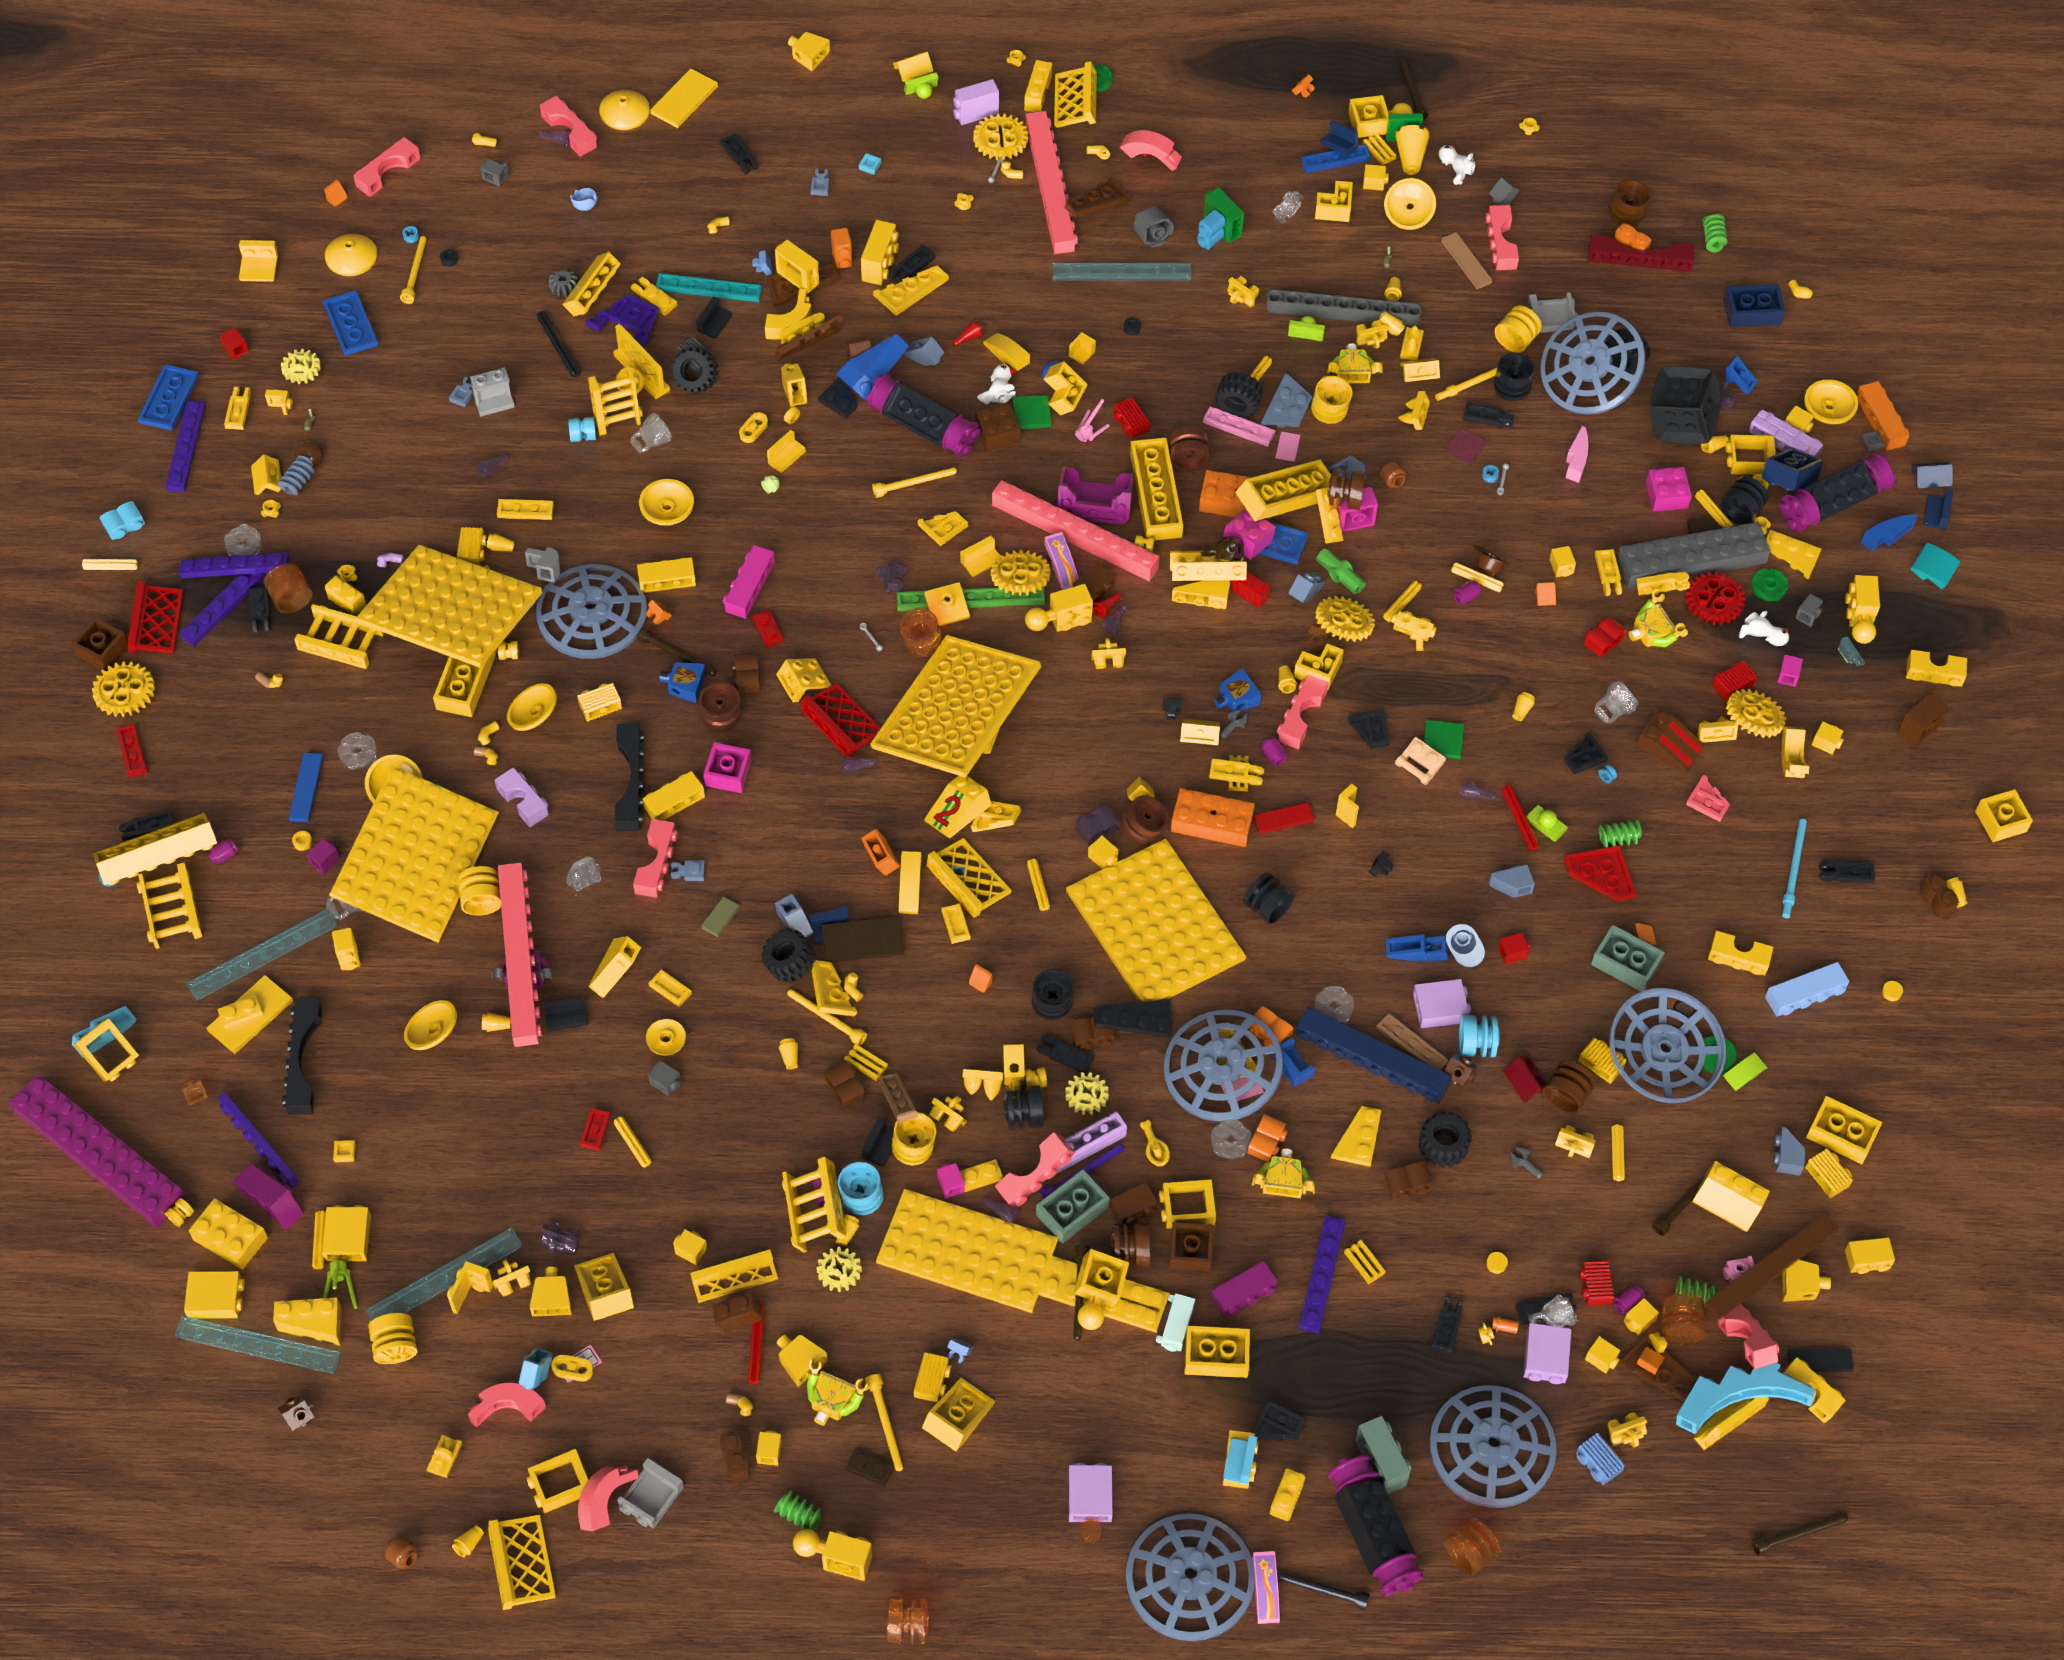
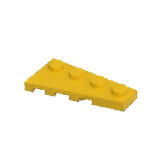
M934 266L917 273V276L913 278L907 277L898 284L894 285L892 283L883 290L877 289L873 291V296L897 316L948 281L949 275L940 267Z

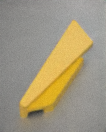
M1750 1398L1729 1404L1719 1410L1694 1435V1439L1703 1450L1707 1449L1764 1408L1769 1398Z

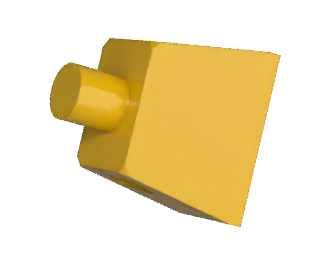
M805 32L799 39L791 36L788 41V45L792 46L793 58L810 71H813L830 53L829 39Z
M785 364L781 367V374L790 407L807 403L805 378L799 364ZM793 386H796L798 390L793 392Z
M1024 1044L1003 1045L1004 1085H1009L1012 1094H1015V1087H1019L1021 1092V1085L1024 1084Z
M1798 1260L1782 1273V1302L1814 1300L1817 1298L1820 1289H1830L1831 1278L1819 1276V1266L1817 1264Z
M547 1267L545 1269V1277H537L535 1279L530 1303L532 1317L572 1315L567 1282L564 1276H558V1269L556 1267Z
M783 1335L777 1341V1344L783 1349L779 1353V1361L798 1387L808 1379L809 1372L812 1371L809 1368V1362L814 1359L813 1366L819 1368L821 1360L823 1365L828 1361L827 1353L802 1335H798L793 1341L786 1335Z

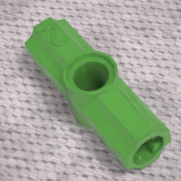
M1324 548L1320 551L1316 561L1329 572L1331 579L1336 583L1341 582L1353 594H1359L1365 587L1366 582L1353 571L1351 564L1347 560L1341 561L1329 549Z

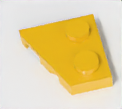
M955 511L946 515L934 516V519L924 521L919 519L918 526L936 543L942 546L966 529L968 522Z

